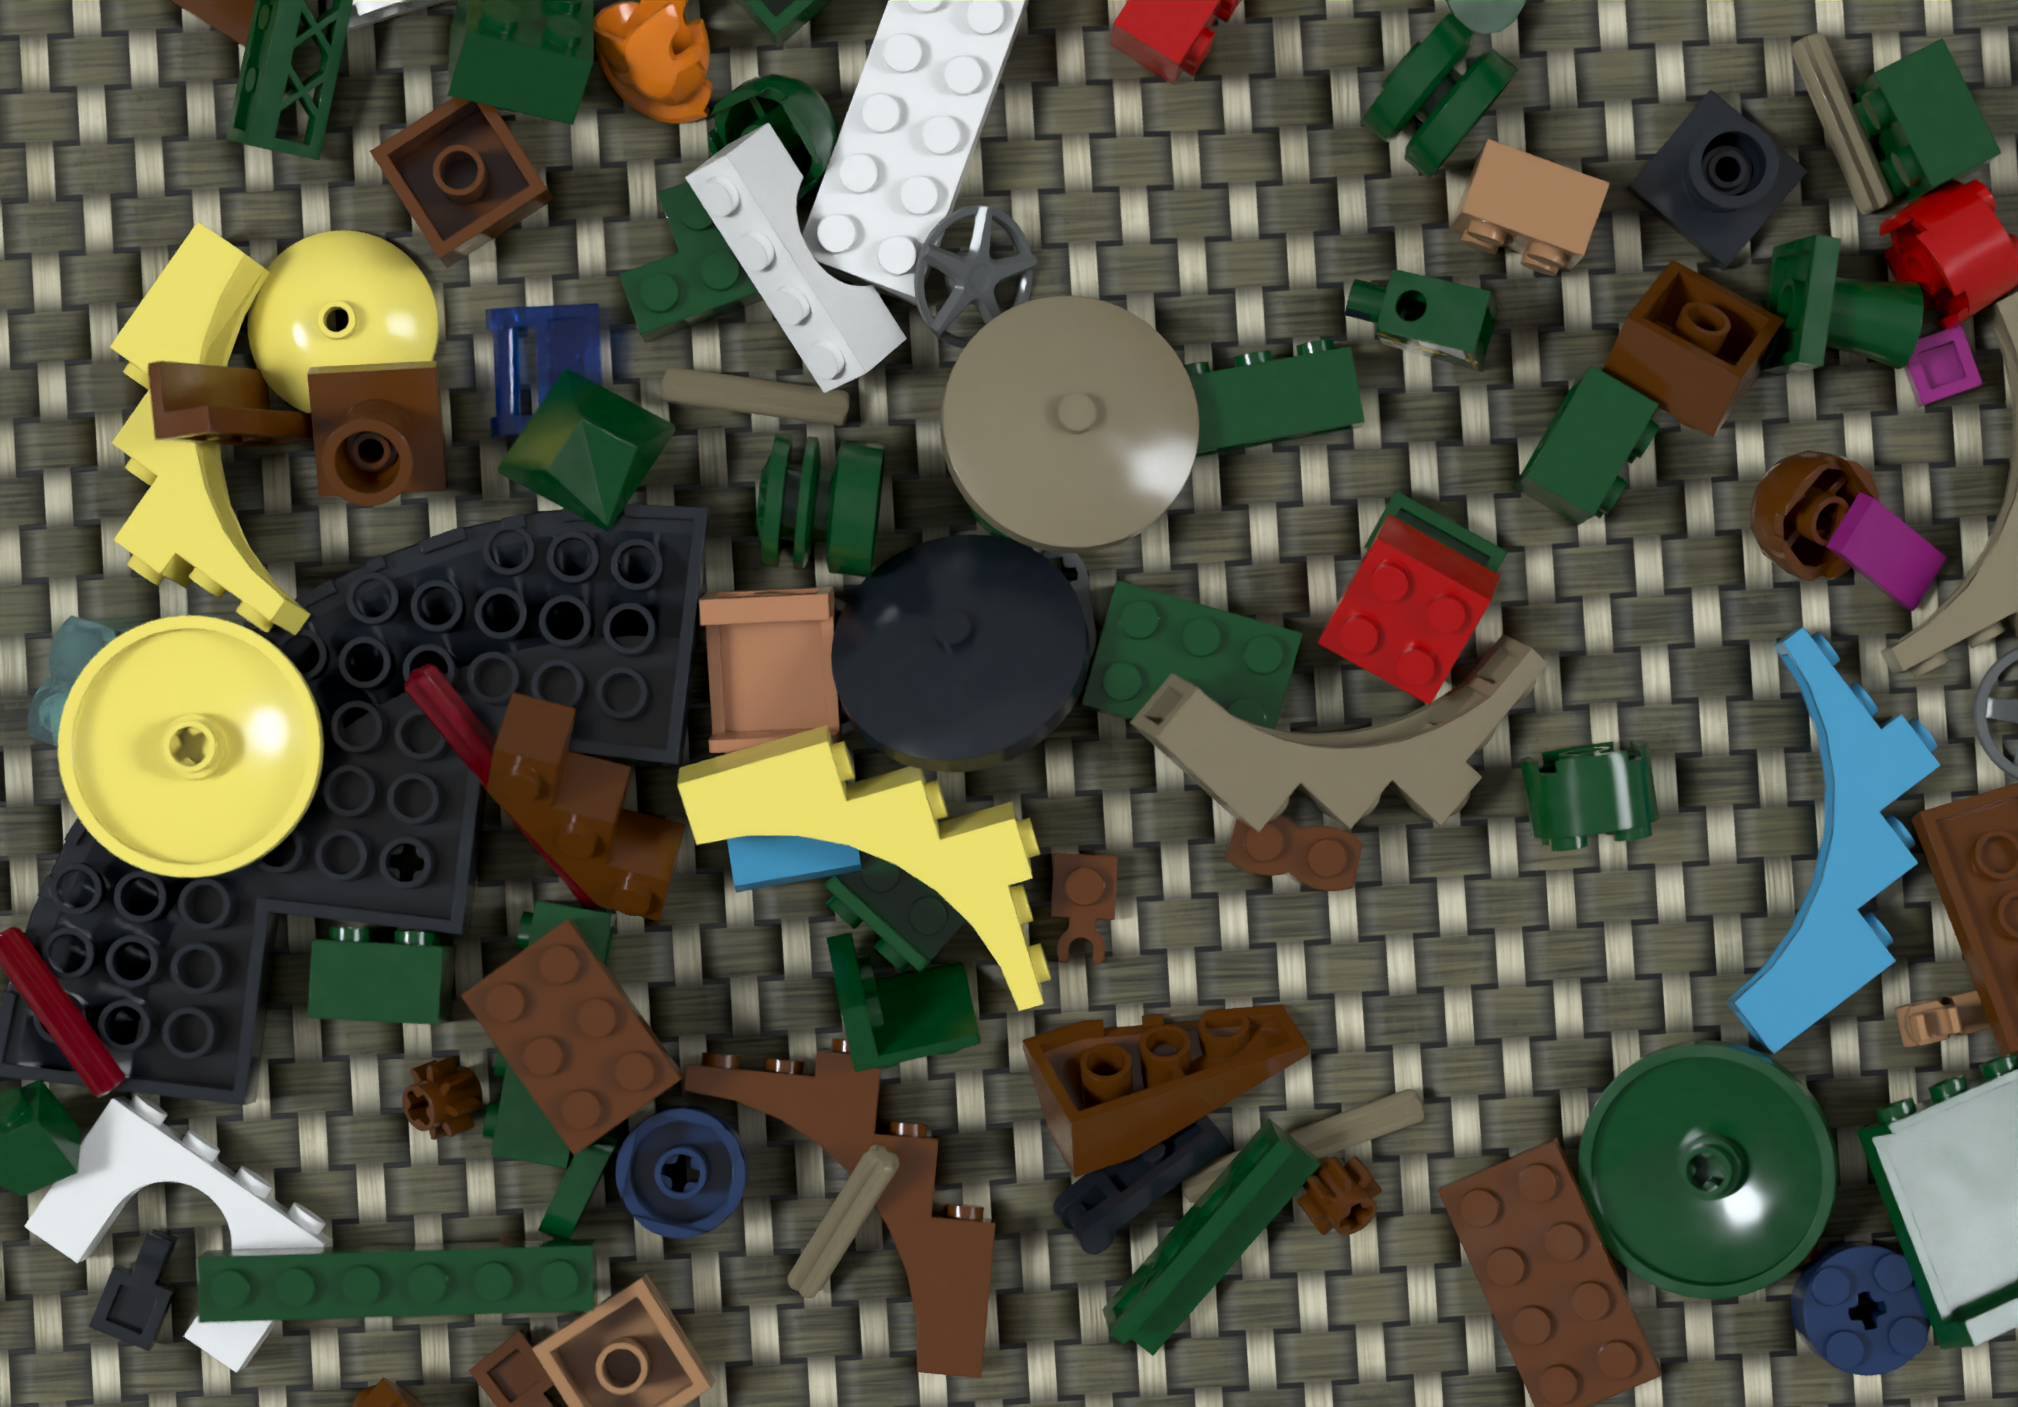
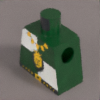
M1393 270L1387 287L1355 279L1348 296L1345 315L1376 323V333L1383 344L1482 372L1499 310L1491 291L1401 270ZM1414 306L1426 307L1424 315L1418 320L1411 322L1404 320L1405 313Z

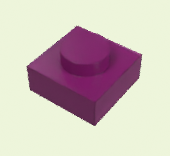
M1962 324L1953 329H1947L1918 339L1912 357L1904 366L1918 408L1983 385Z

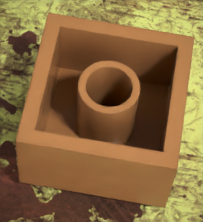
M1488 139L1475 158L1450 229L1463 233L1460 242L1468 247L1489 254H1496L1498 248L1501 247L1523 255L1520 262L1521 265L1542 274L1556 276L1558 269L1569 272L1584 256L1610 183Z
M647 1273L598 1303L594 1311L584 1312L539 1341L532 1348L568 1407H683L711 1389L715 1382L712 1374Z

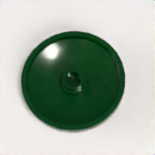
M1714 1040L1681 1042L1663 1047L1645 1055L1622 1071L1606 1087L1591 1110L1582 1133L1578 1157L1580 1190L1605 1246L1612 1255L1627 1269L1648 1283L1671 1293L1700 1299L1732 1298L1753 1293L1773 1284L1791 1272L1808 1255L1826 1228L1834 1208L1839 1178L1838 1156L1831 1127L1823 1110L1807 1087L1791 1071L1765 1054L1745 1046Z

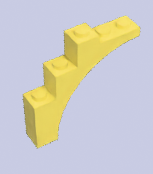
M197 222L110 345L111 349L130 361L122 372L148 389V392L114 438L112 444L131 457L124 468L151 486L113 540L133 554L127 565L155 585L159 586L166 577L187 589L190 583L194 581L219 599L228 590L242 600L236 612L267 633L276 624L296 636L310 616V613L275 583L249 547L230 503L221 461V445L155 440L148 364L157 361H170L227 367L244 317L270 273L241 250L200 222Z
M828 725L679 768L678 788L697 845L746 835L803 836L848 845L891 862L936 890L974 927L1000 965L1019 1011L1044 1004L1041 983L1051 980L1048 964L1041 943L1029 946L1023 924L1032 922L1033 916L1024 885L1011 887V884L1033 878L1030 857L1040 855V850L1030 817L1018 821L1013 801L938 823V819L948 817V813L937 779L926 782L922 769L909 766L846 784L845 781L855 778L849 751L845 741L833 743Z

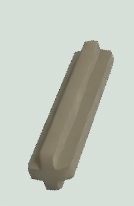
M1815 33L1796 41L1791 46L1792 56L1859 212L1870 214L1888 206L1893 201V194L1870 140L1867 139L1851 106L1854 103L1825 36L1822 33Z
M676 367L666 369L661 392L662 398L669 403L837 426L846 424L850 407L849 393L844 390L833 389L824 393L820 387Z
M879 1144L872 1145L863 1154L787 1276L789 1287L799 1291L802 1297L813 1298L818 1291L823 1289L899 1168V1159L896 1154L888 1152L883 1145Z

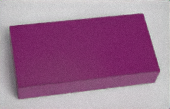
M1859 492L1826 546L1895 603L1911 611L1915 610L1947 558L1878 500Z

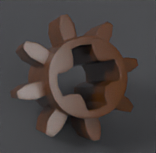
M453 1057L438 1062L433 1060L410 1070L412 1078L416 1083L404 1090L402 1103L407 1119L416 1129L420 1131L429 1130L431 1139L436 1140L446 1135L451 1138L475 1127L470 1113L477 1111L481 1107L483 1092L481 1084L473 1071L465 1066L456 1067Z
M1336 1156L1320 1160L1321 1165L1302 1185L1307 1194L1300 1197L1297 1203L1322 1235H1326L1333 1227L1341 1235H1350L1362 1230L1371 1222L1376 1214L1377 1204L1372 1197L1382 1192V1188L1357 1156L1352 1157L1346 1164Z

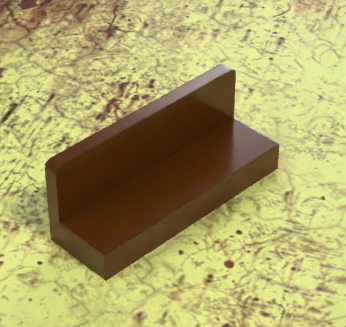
M157 361L148 364L155 440L269 447L313 440L311 413L270 410L268 385L258 369Z

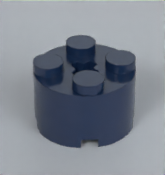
M688 1105L673 1106L660 1110L639 1123L625 1139L616 1164V1185L631 1215L647 1230L657 1235L677 1239L692 1238L707 1233L722 1224L740 1203L749 1177L748 1156L740 1134L728 1121L715 1112ZM684 1154L691 1157V1167L695 1170H700L699 1179L689 1180L684 1188H679L675 1186L676 1175L666 1172L667 1163H676Z
M1844 1241L1818 1251V1257L1806 1265L1798 1280H1796L1791 1293L1792 1320L1801 1340L1819 1358L1845 1372L1863 1376H1874L1891 1372L1903 1366L1916 1354L1920 1353L1928 1340L1931 1323L1906 1258L1876 1244L1864 1241ZM1859 1293L1873 1301V1309L1866 1311V1320L1863 1322L1849 1315V1308L1858 1305L1857 1294Z

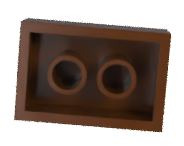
M567 919L461 994L465 1003L573 1155H576L685 1077L574 919Z

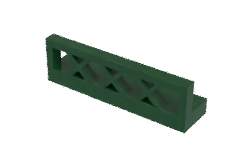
M255 0L226 139L262 149L314 160L320 159L353 0H333L332 8L316 19L312 16L304 0ZM301 19L305 26L298 30L299 21ZM328 25L325 37L321 29ZM312 37L322 54L319 70L301 82L291 66L293 50L296 46ZM288 82L292 89L285 93L286 83ZM315 88L313 99H311L308 92ZM296 100H299L309 117L303 143L275 138L280 111Z
M1269 1118L1102 1309L1109 1333L1123 1345L1130 1339L1134 1340L1154 1356L1302 1187L1306 1179L1321 1165L1318 1158Z

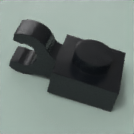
M153 1229L152 1234L147 1233L133 1270L118 1264L112 1268L89 1325L90 1328L146 1351L154 1347L177 1288L159 1281L174 1252L178 1241L177 1237L158 1229Z

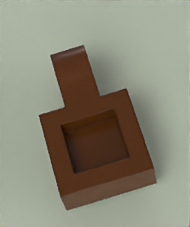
M523 1329L516 1332L482 1359L469 1372L496 1407H561L547 1393L555 1385L533 1352L532 1348L535 1345Z

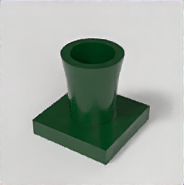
M1815 234L1773 247L1764 309L1785 321L1760 373L1781 376L1822 367L1825 347L1864 356L1896 369L1903 368L1913 355L1921 331L1923 294L1920 285L1916 281H1871L1836 277L1841 238Z

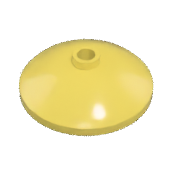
M338 230L318 233L306 237L285 249L266 268L270 273L248 311V340L258 370L261 371L262 377L277 395L304 413H311L307 377L310 367L433 361L439 338V314L436 300L420 268L409 256L392 243L380 237L358 231ZM338 309L346 311L349 316L347 327L340 332L330 331L327 327V317L329 314Z

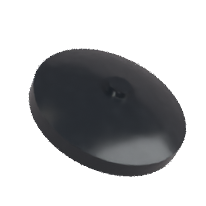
M975 534L947 536L925 541L894 555L872 572L871 578L866 577L847 601L835 628L831 651L832 674L838 695L851 723L865 740L884 755L900 763L928 771L967 772L999 765L1029 751L1050 735L1066 718L1081 693L1086 679L1090 656L1089 633L1081 604L1074 589L1061 571L1048 559L1022 544L999 537Z

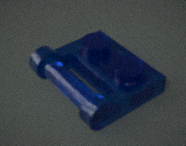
M598 303L509 307L485 310L486 330L492 331L496 417L490 418L491 438H518L533 416L521 415L518 330L535 328L539 406L565 367L603 387L601 318Z

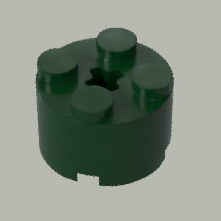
M1630 740L1631 753H1628V750L1614 752L1613 741L1542 752L1543 765L1538 766V762L1529 756L1522 758L1520 762L1531 836L1542 839L1543 845H1550V851H1567L1589 846V835L1605 833V835H1613L1614 841H1631L1652 836L1651 823L1659 819L1648 741Z

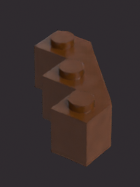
M512 693L494 747L487 792L598 906L617 910L629 916H640L660 921L677 866L685 824L623 809L631 767L568 751L576 708Z

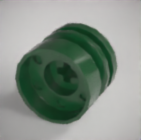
M776 433L772 451L762 468L758 493L756 530L761 546V565L779 568L783 541L792 540L795 541L793 568L794 570H804L808 563L813 543L826 544V562L829 573L871 578L879 523L885 445L843 440L834 468L821 467V450L818 437L808 436L803 465L792 464V434Z

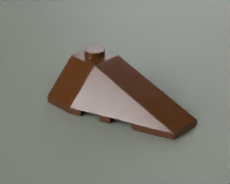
M1282 1004L1207 1010L1199 1020L1163 1023V1014L1142 1016V1025L1104 1028L1103 1019L1084 1020L1022 1040L1025 1057L1050 1135L1074 1177L1135 1158L1309 1055V1045Z

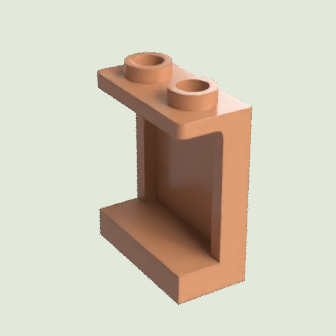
M834 586L706 592L699 599L700 623L706 626L712 722L709 752H725V754H729L825 725L829 727L833 743L840 742L843 738L841 702L835 687L831 664L832 641L836 628Z

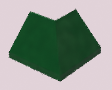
M565 367L498 466V473L609 532L676 431L675 425Z

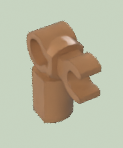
M1973 989L1947 995L1946 1004L1942 1003L1941 998H1934L1895 1007L1903 1046H1922L1947 1040V1038H1950V1034L1964 1035L1991 1029L1977 990Z

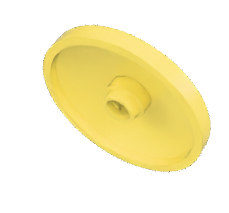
M205 616L166 617L147 622L118 636L100 650L80 673L66 700L58 734L59 768L68 799L78 818L94 838L114 855L143 870L174 877L215 876L237 870L262 858L276 848L300 822L312 801L321 774L323 761L322 723L313 694L304 677L294 663L269 640L243 626L218 618Z

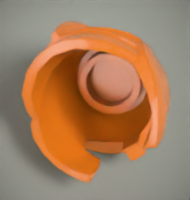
M641 0L640 3L631 1L614 3L602 9L593 18V34L597 41L595 48L601 68L618 95L635 110L663 123L682 124L708 117L710 109L707 107L713 91L712 82L705 79L709 68L710 44L703 19L691 20L689 23L685 17L684 9L689 0Z

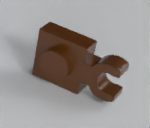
M1054 853L1051 917L1069 918V927L1062 933L1057 943V956L1060 962L1068 963V948L1074 939L1086 938L1093 946V964L1102 963L1105 956V943L1102 936L1096 931V919L1115 920L1118 856Z

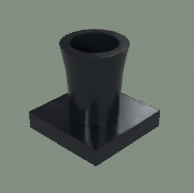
M1710 90L1626 190L1719 268L1724 270L1808 170L1774 143L1761 127L1748 121L1715 92ZM1719 163L1726 166L1731 171L1734 181L1725 182L1719 179L1715 172L1716 164Z

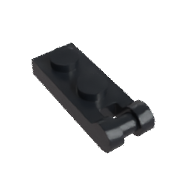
M1206 1115L1135 1158L1085 1174L1056 1198L1053 1211L1067 1229L1073 1230L1074 1240L1084 1252L1092 1255L1099 1254L1113 1243L1115 1231L1226 1149L1229 1144L1220 1130Z

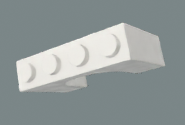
M135 1094L132 1100L125 1096L112 1098L80 1145L78 1173L55 1182L24 1226L67 1257L79 1263L89 1259L124 1206L138 1191L149 1184L167 1181L179 1182L195 1187L208 1195L218 1205L230 1229L232 1250L329 1247L333 1239L321 1232L326 1223L319 1216L298 1203L294 1202L291 1208L288 1209L269 1196L273 1186L264 1178L243 1166L240 1167L237 1173L216 1160L220 1150L213 1143L191 1130H188L184 1137L163 1123L168 1114L155 1103L139 1094ZM198 1315L184 1337L237 1373L248 1365L277 1321L199 1323Z

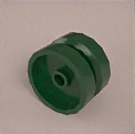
M1451 13L1447 14L1422 43L1417 41L1383 82L1381 85L1383 91L1360 121L1365 128L1384 143L1397 139L1416 117L1422 121L1423 124L1405 147L1404 160L1427 179H1430L1454 152L1519 71L1517 67L1495 49L1482 53L1463 75L1456 71L1457 66L1472 48L1475 33Z

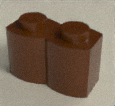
M1282 815L1266 823L1259 832L1233 817L1223 858L1234 867L1250 874L1260 876L1287 874L1297 883L1311 889L1342 891L1353 888L1363 843L1352 834L1331 826L1315 825L1299 828L1293 821Z

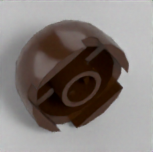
M1807 450L1780 459L1764 474L1755 489L1750 507V528L1762 554L1787 573L1806 581H1814L1813 579L1821 576L1831 580L1842 576L1851 566L1826 546L1859 492L1879 501V492L1871 473L1856 461L1841 455Z

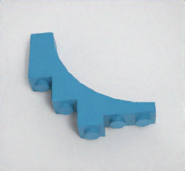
M1804 627L1793 630L1773 646L1800 689L1817 735L1825 784L1823 835L1811 884L1790 929L1762 968L1725 1001L1761 1050L1770 1054L1776 1053L1896 962L1887 950V947L1893 943V939L1888 931L1871 912L1862 917L1857 909L1918 864L1909 851L1916 845L1910 833L1895 816L1891 815L1885 819L1880 811L1941 766L1932 754L1938 746L1923 724L1916 718L1907 722L1904 716L1899 714L1890 716L1878 725L1872 717L1879 711L1871 697L1858 683L1854 682L1850 686L1846 684L1834 668V665L1840 662V659L1833 647L1818 631L1809 635Z

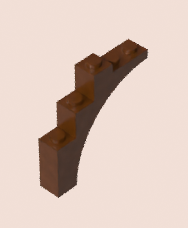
M832 1038L831 1050L819 1049L817 1051L815 1074L803 1073L804 1061L766 1058L765 1069L739 1067L740 1055L702 1052L701 1064H687L684 1091L734 1100L781 1119L822 1146L850 1175L863 1154L872 1145H883L888 1152L897 1155L899 1168L875 1204V1208L887 1224L907 1272L917 1320V1372L981 1378L996 1220L983 1218L984 1207L968 1204L946 1203L945 1214L932 1213L939 1137L926 1136L927 1124L905 1121H889L888 1132L876 1131L881 1069L874 1068L855 1073L848 1040Z

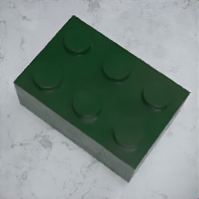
M1117 580L1080 707L1132 721L1165 680L1173 673L1199 688L1207 697L1230 715L1256 725L1276 729L1303 633Z

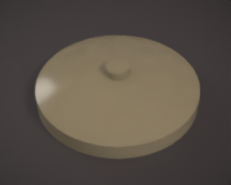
M1052 296L1025 302L1003 312L981 328L969 341L951 371L943 393L940 411V436L944 457L957 488L969 505L988 524L1004 535L1037 549L1060 553H1086L1103 550L1135 537L1152 525L1168 509L1183 488L1190 474L1198 445L1199 416L1195 392L1181 360L1167 341L1148 323L1135 314L1102 300L1079 296Z

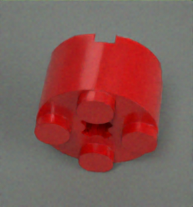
M1973 179L1966 185L1957 180H1952L1884 220L1879 228L1880 237L1890 232L1893 245L1883 251L1894 278L1896 281H1916L1920 285L1923 294V311L1932 306L1938 313L1944 316L1936 321L1935 324L1945 329H1953L2018 286V238L2011 233L2007 234L2001 222L1994 214L1996 204L1992 194L1977 179Z

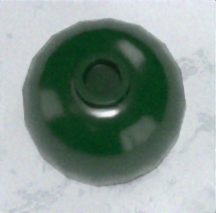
M770 74L754 77L743 82L714 106L711 115L716 113L714 118L715 128L708 133V146L712 156L731 142L769 122L803 175L796 202L822 182L838 139V125L831 107L816 89L801 79Z

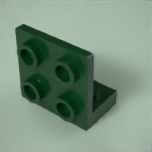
M859 850L863 871L832 875L824 884L834 894L826 904L853 929H857L864 921L882 937L874 948L899 971L903 973L911 964L921 972L967 920L936 890L897 865Z
M852 932L827 937L840 1011L855 1073L874 1068H891L900 1062L936 1054H953L963 1048L981 1043L965 967L962 962L875 980L870 954L857 957Z

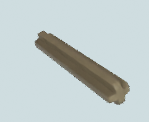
M1405 1089L1287 1133L1319 1159L1419 1123L1424 1119V1110L1415 1090ZM1242 1149L1211 1159L1184 1179L1181 1185L1187 1200L1191 1203H1196Z

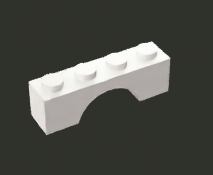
M769 122L726 145L685 177L824 393L866 374L907 339L873 285L853 286L835 279L816 262L802 238L796 214L797 194L803 175Z

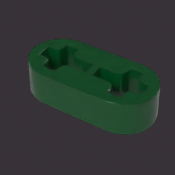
M609 1130L574 1155L538 1229L539 1232L555 1240L571 1239L614 1154L621 1135Z

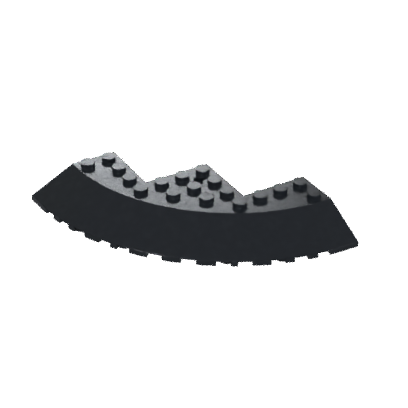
M626 504L609 532L565 508H562V510L520 514L469 527H458L418 541L419 543L385 555L376 556L366 561V564L301 594L294 600L310 613V616L296 636L276 624L272 626L268 633L259 627L250 629L269 640L294 663L308 684L318 707L323 732L322 768L315 794L300 822L276 848L247 866L215 876L174 877L143 870L117 857L101 845L86 829L80 819L77 818L64 839L66 842L50 875L46 876L37 895L39 898L32 910L26 931L23 932L125 1073V1080L114 1090L238 1105L256 1102L279 913L461 935L470 934L487 789L405 691L404 684L408 680L409 674L416 668H421L428 663L435 665L496 740L512 693H517L576 708L568 751L582 755L683 766L698 641L699 599L702 596L709 508ZM412 844L416 846L417 856L424 858L423 871H416L414 873L412 881L405 880V870L395 867V859L397 855H406L409 851V846ZM9 979L6 991H3L0 1005V1077L34 1081L42 1079L43 1082L87 1087Z

